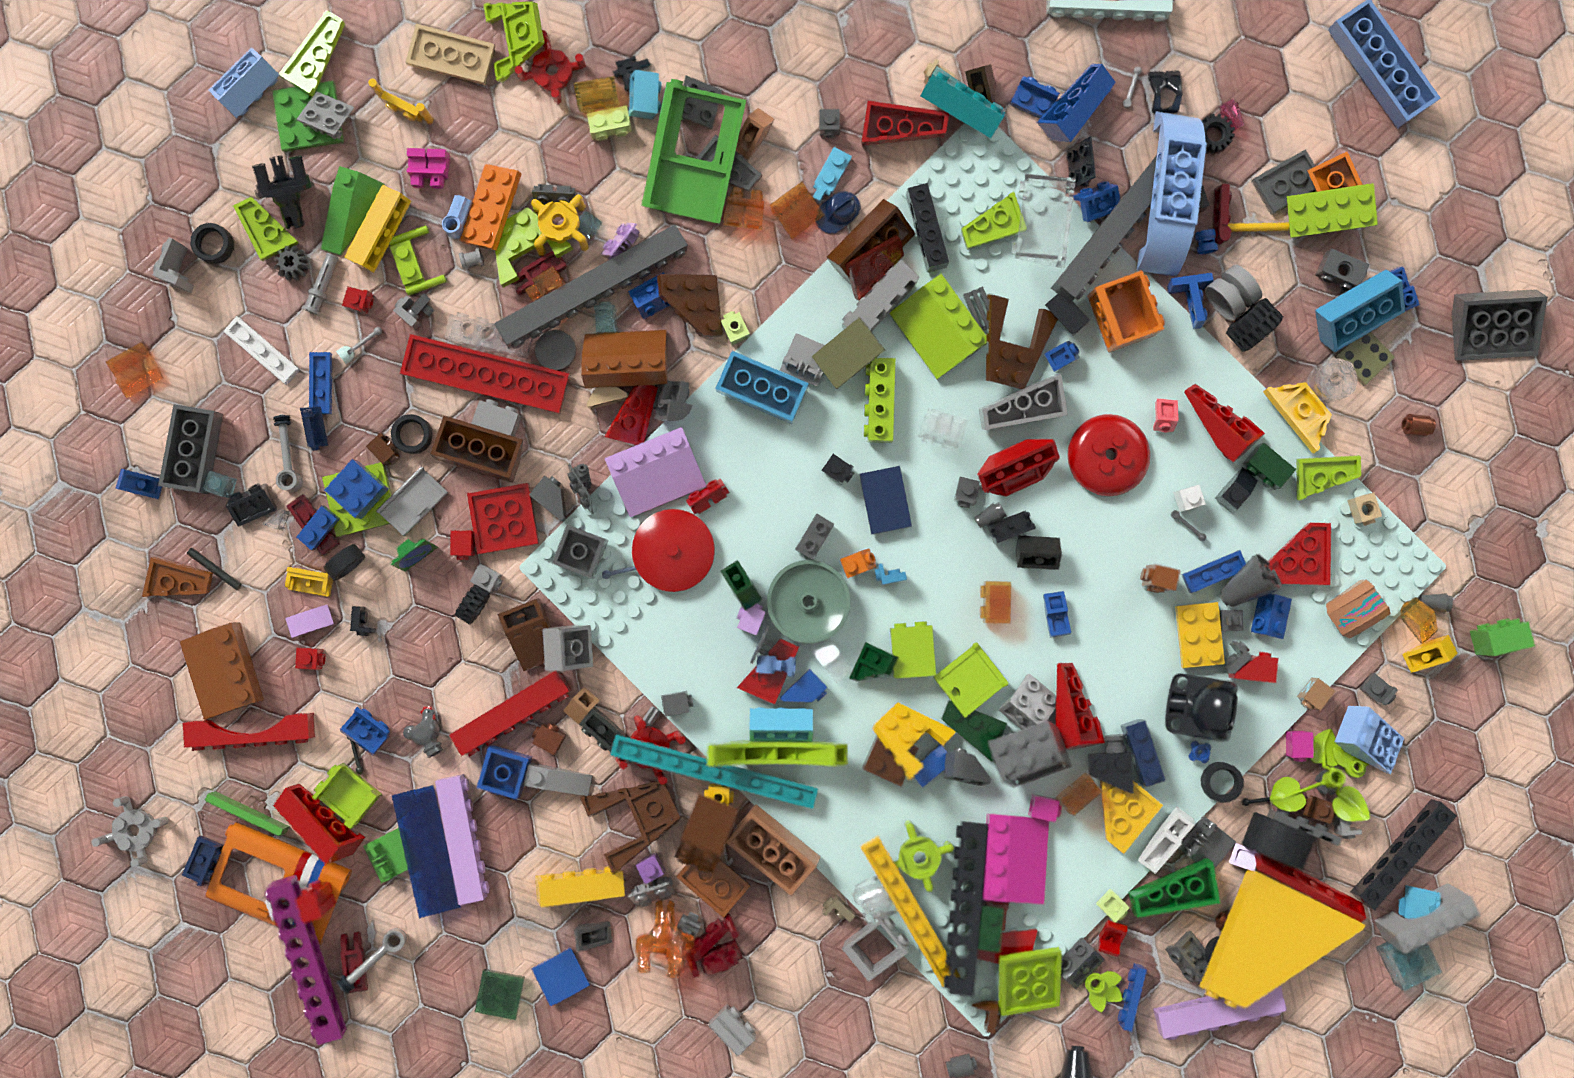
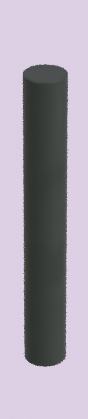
M193 548L187 551V555L232 588L238 590L242 584L198 551Z

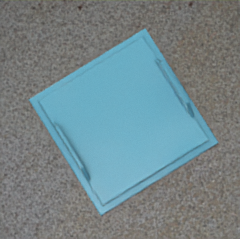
M1405 885V897L1399 899V915L1406 919H1414L1432 913L1440 906L1441 893Z

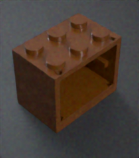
M699 794L674 857L682 864H692L697 866V869L702 872L709 873L710 871L713 873L739 809Z

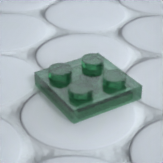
M484 969L475 1012L516 1020L525 976Z

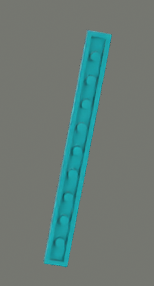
M620 735L615 736L610 754L614 757L811 809L814 807L818 788L732 765L707 766L706 758Z

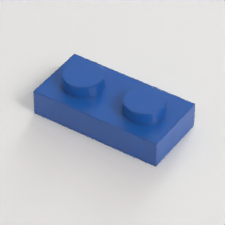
M322 505L297 535V538L310 550H315L340 518L325 505Z

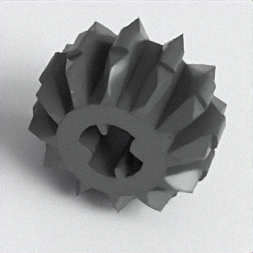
M285 246V252L278 250L280 257L274 258V261L278 262L274 265V269L279 270L278 275L280 277L285 276V279L291 281L292 278L299 281L300 274L304 277L306 276V273L303 272L304 269H310V266L306 264L310 259L305 256L306 252L302 249L299 250L297 246H293L291 249Z

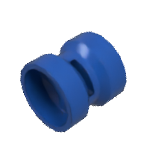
M1207 229L1195 233V240L1198 242V255L1218 251V244L1215 243L1214 239L1216 237L1215 229Z

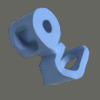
M757 655L756 672L775 674L776 671H785L788 676H795L796 657H790L787 660H777L776 656Z

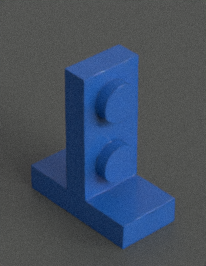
M1212 273L1171 278L1167 286L1169 294L1185 292L1193 329L1202 328L1207 320V310L1202 305V289H1205L1213 282Z

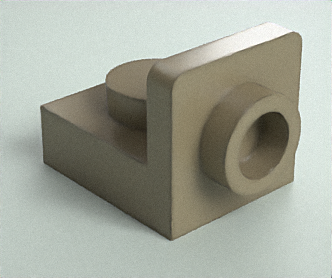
M838 895L834 898L829 897L823 904V914L825 916L835 908L834 912L842 920L846 919L850 922L855 917V912Z

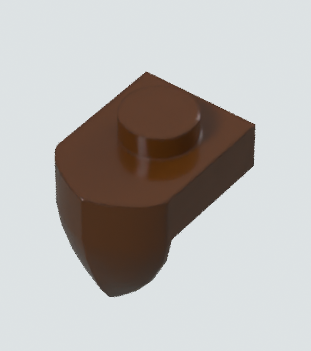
M985 1000L973 1003L972 1007L986 1011L984 1021L986 1032L995 1034L996 1027L999 1028L1000 1026L998 1001Z

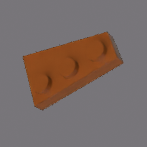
M151 557L142 597L209 593L213 573L158 557Z

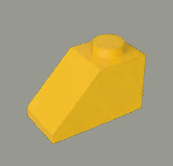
M1446 635L1427 641L1404 652L1402 655L1410 672L1413 673L1449 662L1458 653L1450 636Z

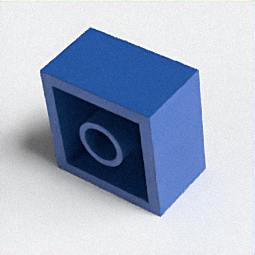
M354 459L324 489L326 493L357 519H362L389 490L363 464Z
M495 745L488 747L476 788L518 799L522 795L527 768L533 756Z

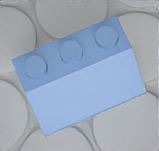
M251 47L209 91L237 118L248 111V106L253 101H258L263 96V91L267 87H272L277 82L279 73Z

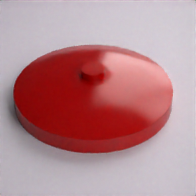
M679 509L662 510L648 517L639 526L632 543V558L639 575L651 586L668 592L684 591L700 583L709 573L715 556L714 540L706 524L694 514Z

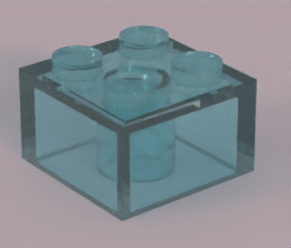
M1388 942L1376 947L1394 985L1403 991L1442 973L1428 943L1406 954Z

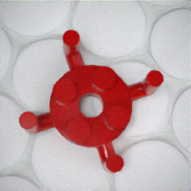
M542 30L544 51L534 56L531 71L524 72L521 66H516L515 73L520 81L534 79L538 86L551 92V96L556 104H560L562 102L560 90L567 86V83L572 78L573 71L584 69L586 63L583 55L580 53L575 56L576 62L570 63V60L562 51L551 48L548 34L545 30ZM551 66L557 68V73L554 75L547 74V69Z
M640 715L634 717L637 730L633 732L631 739L646 743L652 742L654 745L669 749V743L674 740L679 744H684L686 741L680 731H674L665 735L660 729L646 726V722ZM615 758L620 769L627 768L626 761L628 760ZM634 762L640 768H652L659 783L662 785L667 783V778L660 768Z

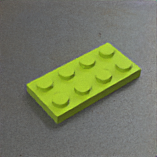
M1374 183L1287 196L1291 238L1378 225Z

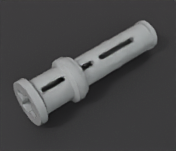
M326 253L314 287L309 289V296L306 304L302 306V310L317 316L320 315L319 309L323 300H326L325 291L339 257Z

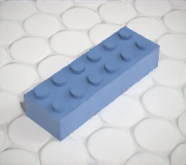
M1371 0L1364 1L1346 13L1328 29L1331 36L1397 129L1441 99Z

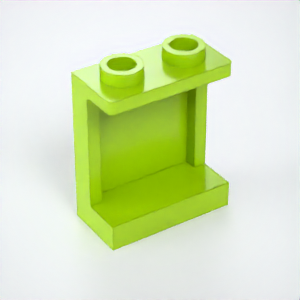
M927 621L914 622L915 626L906 627V623L894 624V628H889L892 654L899 657L893 669L894 679L936 676L932 625H927Z
M345 763L338 766L335 764L327 773L329 777L324 782L321 781L314 788L316 793L312 798L321 800L346 821L344 825L352 829L357 826L382 793Z

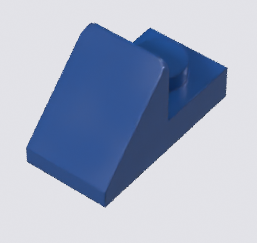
M122 468L116 484V489L159 499L162 487L158 486L160 478Z

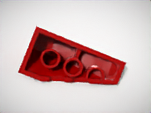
M1197 384L1184 391L1217 448L1224 457L1232 462L1243 456L1265 434L1247 417L1243 416L1240 418L1232 412L1233 408L1229 405L1223 406L1217 403L1218 401L1215 396Z
M1058 663L1056 726L1059 728L1066 750L1104 744L1105 741L1097 716L1093 717L1089 708L1092 704L1083 695V684L1074 664Z

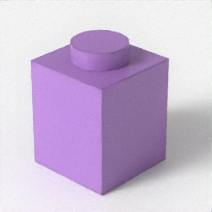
M657 852L639 860L636 864L645 884L664 875L666 871Z

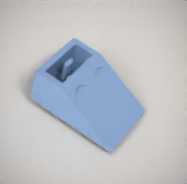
M1348 706L1335 743L1356 758L1387 774H1391L1404 737L1370 707Z

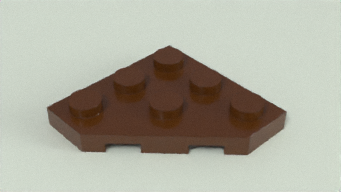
M659 274L657 276L659 297L664 302L667 301L675 309L674 312L685 322H688L700 337L722 336L717 275Z

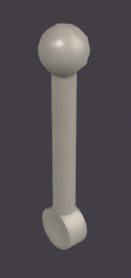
M1140 67L1134 69V77L1127 98L1122 104L1125 108H1129L1131 105L1130 99L1138 75L1142 72Z

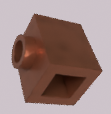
M549 722L548 725L543 724L541 727H536L532 734L534 738L532 744L555 755L561 747L566 734L560 732L558 726Z

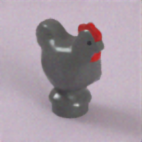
M424 706L421 711L422 721L416 726H406L403 730V735L406 739H412L416 744L423 745L425 747L423 753H426L427 757L430 758L442 752L443 749L441 747L442 744L437 742L440 727L435 720V710H432L431 706Z

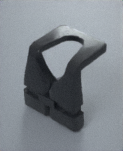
M1163 71L1148 72L1147 78L1154 93L1152 113H1178L1183 95L1180 71H1165V73ZM1167 88L1173 91L1176 97L1169 108H1162L1161 93Z

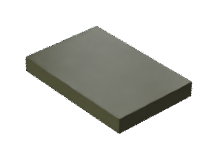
M859 317L812 355V358L833 386L838 389L882 354L885 349L861 317Z

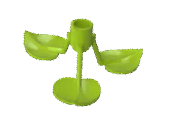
M1332 729L1324 730L1313 738L1314 758H1310V760L1315 764H1322V767L1329 771L1323 775L1322 781L1300 789V784L1297 780L1291 777H1283L1275 782L1270 795V801L1280 810L1287 812L1298 811L1306 804L1303 792L1325 785L1330 789L1336 788L1335 793L1338 797L1334 798L1332 807L1338 818L1348 822L1367 821L1370 819V814L1363 796L1354 787H1343L1346 779L1345 774L1341 770L1334 768L1338 764L1333 757L1332 748L1341 747L1335 743L1336 737Z

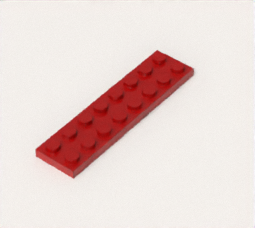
M412 334L409 336L400 374L558 414L561 412L570 374Z

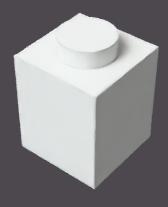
M1200 485L1173 492L1179 512L1206 505Z

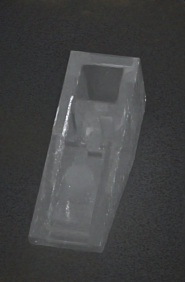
M830 639L808 644L836 683L853 672Z

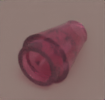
M1234 98L1218 106L1220 109L1219 113L1222 114L1221 116L1223 118L1224 116L1228 117L1226 121L1229 122L1231 120V127H1234L1235 130L1245 125L1239 104L1235 102Z

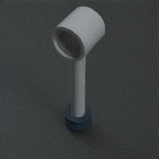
M280 414L274 416L273 420H275L274 426H279L284 470L277 474L276 484L280 489L293 493L301 489L303 479L295 470H292L287 426L291 425L290 415ZM292 476L293 482L290 486H287L286 480Z
M400 928L389 930L383 938V945L351 975L348 977L343 975L337 981L339 988L348 994L351 989L355 988L353 983L388 951H399L406 942L405 932ZM391 935L399 936L400 944L392 945L389 937Z

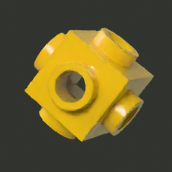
M713 783L709 784L708 789L704 790V796L714 800L716 794H721L723 798L720 802L727 805L734 801V790H730L728 786Z

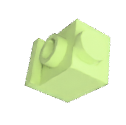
M732 311L723 316L724 319L721 320V324L731 345L750 337L740 312L735 314ZM734 322L738 324L736 329L731 328V324Z

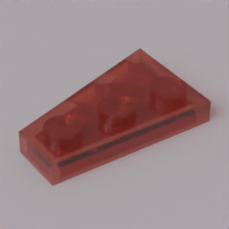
M895 235L845 264L856 300L860 301L884 277L887 271L892 266L894 267L904 256L901 239Z

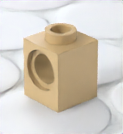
M1375 493L1347 500L1354 523H1363V526L1375 523V518L1382 516ZM1363 505L1368 508L1367 515L1362 512Z

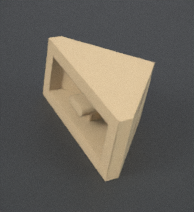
M618 387L595 388L587 401V407L591 410L625 401L628 394Z

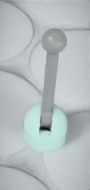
M376 327L373 333L352 348L343 346L336 352L345 364H348L354 359V351L374 336L381 335L382 329Z

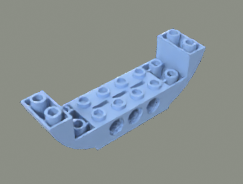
M1156 112L1153 132L1159 133L1147 240L1146 245L1139 250L1136 271L1142 270L1143 272L1177 277L1187 257L1197 224L1207 142H1205L1204 126L1199 118Z

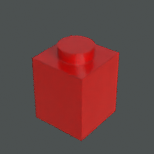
M450 530V555L456 556V560H469V556H475L473 531Z

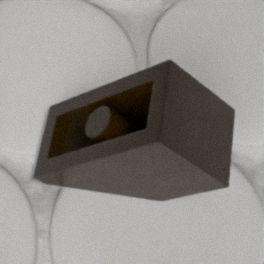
M989 64L965 71L968 87L985 96L989 102L995 103L996 83L992 65Z

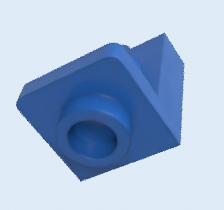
M1066 341L1046 352L1045 356L1055 372L1080 359L1078 356L1080 352L1075 343Z

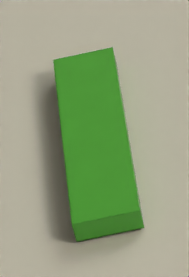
M217 791L208 793L205 798L206 802L277 836L287 833L290 827Z

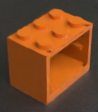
M1142 270L1097 286L1087 295L1108 353L1154 337L1164 330V318L1157 311L1156 297L1153 294L1151 295L1149 279L1147 275L1143 274Z

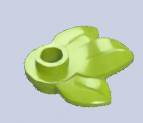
M1332 748L1335 762L1343 767L1349 776L1359 778L1365 774L1368 763L1347 753L1342 748ZM1355 764L1358 766V771L1354 768Z
M1116 972L1092 973L1085 980V987L1089 991V1002L1099 1012L1104 1011L1106 1001H1122L1121 992L1116 986L1122 977ZM1098 980V985L1092 986V981Z

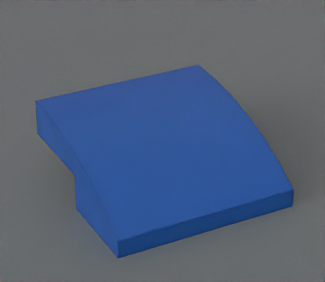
M571 948L531 968L550 1006L559 1003L590 985Z

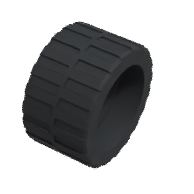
M1254 812L1242 845L1286 865L1304 870L1316 838L1313 835Z

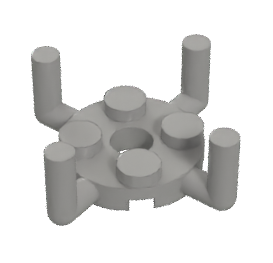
M128 796L114 799L113 805L115 807L123 805L124 812L112 822V833L92 839L91 844L97 847L115 841L119 849L123 851H136L138 858L130 862V865L135 868L147 863L148 859L145 848L152 843L157 828L166 825L169 819L167 817L154 819L152 815L147 814L141 809H133ZM133 824L139 828L137 836L132 835L130 832V827Z

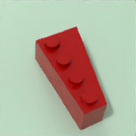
M868 101L861 146L945 137L949 113Z
M301 784L286 787L273 806L325 865L353 855L366 838L361 833L356 835L344 825L346 821L340 822L334 817L335 812L333 810L322 807L319 804L320 800L313 799V794Z

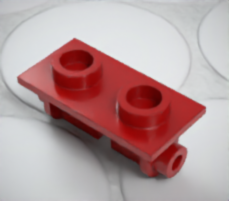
M721 478L719 480L715 479L710 481L703 490L691 493L686 502L691 507L694 515L700 514L711 507L708 502L710 498L716 504L726 498L730 492Z

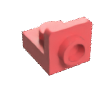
M1156 400L1154 431H1161L1163 433L1174 432L1178 423V400Z

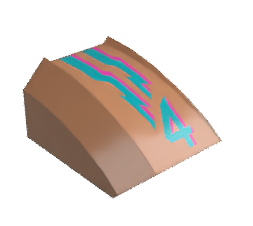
M1359 580L1326 604L1328 616L1340 633L1347 638L1358 635L1391 614L1389 606L1384 602L1375 586L1368 580Z

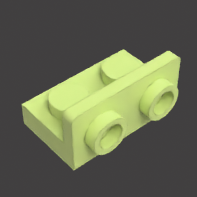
M627 105L587 113L592 139L601 141L607 139L608 136L616 135L621 137L627 135L628 132H632Z

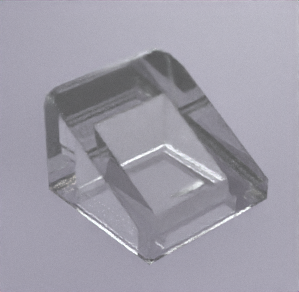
M279 509L264 521L263 525L277 530H284L290 511Z

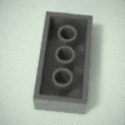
M173 404L158 486L209 494L223 419L222 413Z

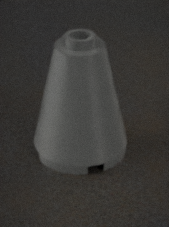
M1256 554L1221 589L1222 594L1220 598L1225 605L1234 607L1278 591L1282 587L1281 580L1276 571H1271L1267 566L1270 563L1262 555Z

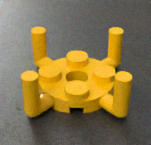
M576 195L569 203L566 201L553 203L552 201L544 205L537 199L531 201L532 208L535 214L538 215V227L542 233L534 242V246L540 256L546 253L543 244L547 240L562 244L573 237L579 242L582 251L589 249L586 237L578 231L580 220L575 208L577 207L579 211H584L586 208L581 195ZM557 217L564 219L560 225L553 224V221Z

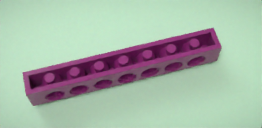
M297 875L272 881L266 888V899L271 903L273 909L272 917L279 927V939L284 942L286 948L285 957L287 961H290L292 967L291 975L293 980L297 982L298 996L300 1000H303L305 1006L304 1014L311 1024V1036L313 1039H316L317 1045L341 1039L347 1028L312 921L306 923L301 921L300 910L297 909L295 902L301 895ZM282 899L288 900L290 905H285ZM288 918L293 919L296 922V925L291 924L288 921ZM294 938L300 939L303 944H298ZM301 958H306L309 963L302 962ZM307 977L313 978L315 983L310 982ZM314 997H319L322 1002H317ZM320 1016L326 1017L328 1021H323Z

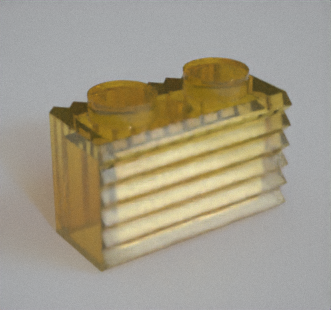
M614 76L574 83L577 106L580 112L587 114L595 112V109L607 110L620 105Z

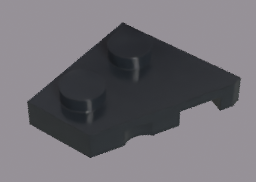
M1131 752L1088 754L1090 776L1126 792L1134 793Z

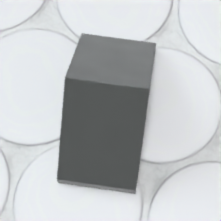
M609 921L578 924L574 930L576 952L612 943Z

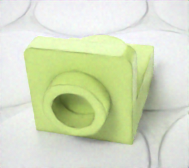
M1111 889L1096 903L1115 923L1118 920L1124 919L1128 914L1127 910L1130 908Z

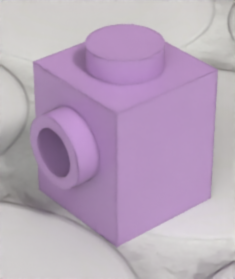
M755 604L746 611L741 607L737 619L740 620L737 628L757 635L766 613L762 611L763 606Z

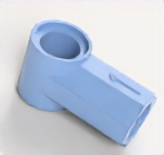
M460 195L454 196L448 215L442 221V228L452 239L461 237L472 205L471 200ZM452 224H457L456 229L449 230Z

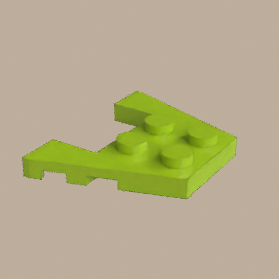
M535 2L483 4L486 22L492 24L503 19L509 56L493 63L496 81L504 82L515 72L516 66H521L544 44L538 4Z
M528 207L507 218L497 251H495L499 281L503 288L519 280L511 261L535 249L534 242L542 234L538 227V216ZM550 240L546 241L557 258L573 250L568 241L562 244Z

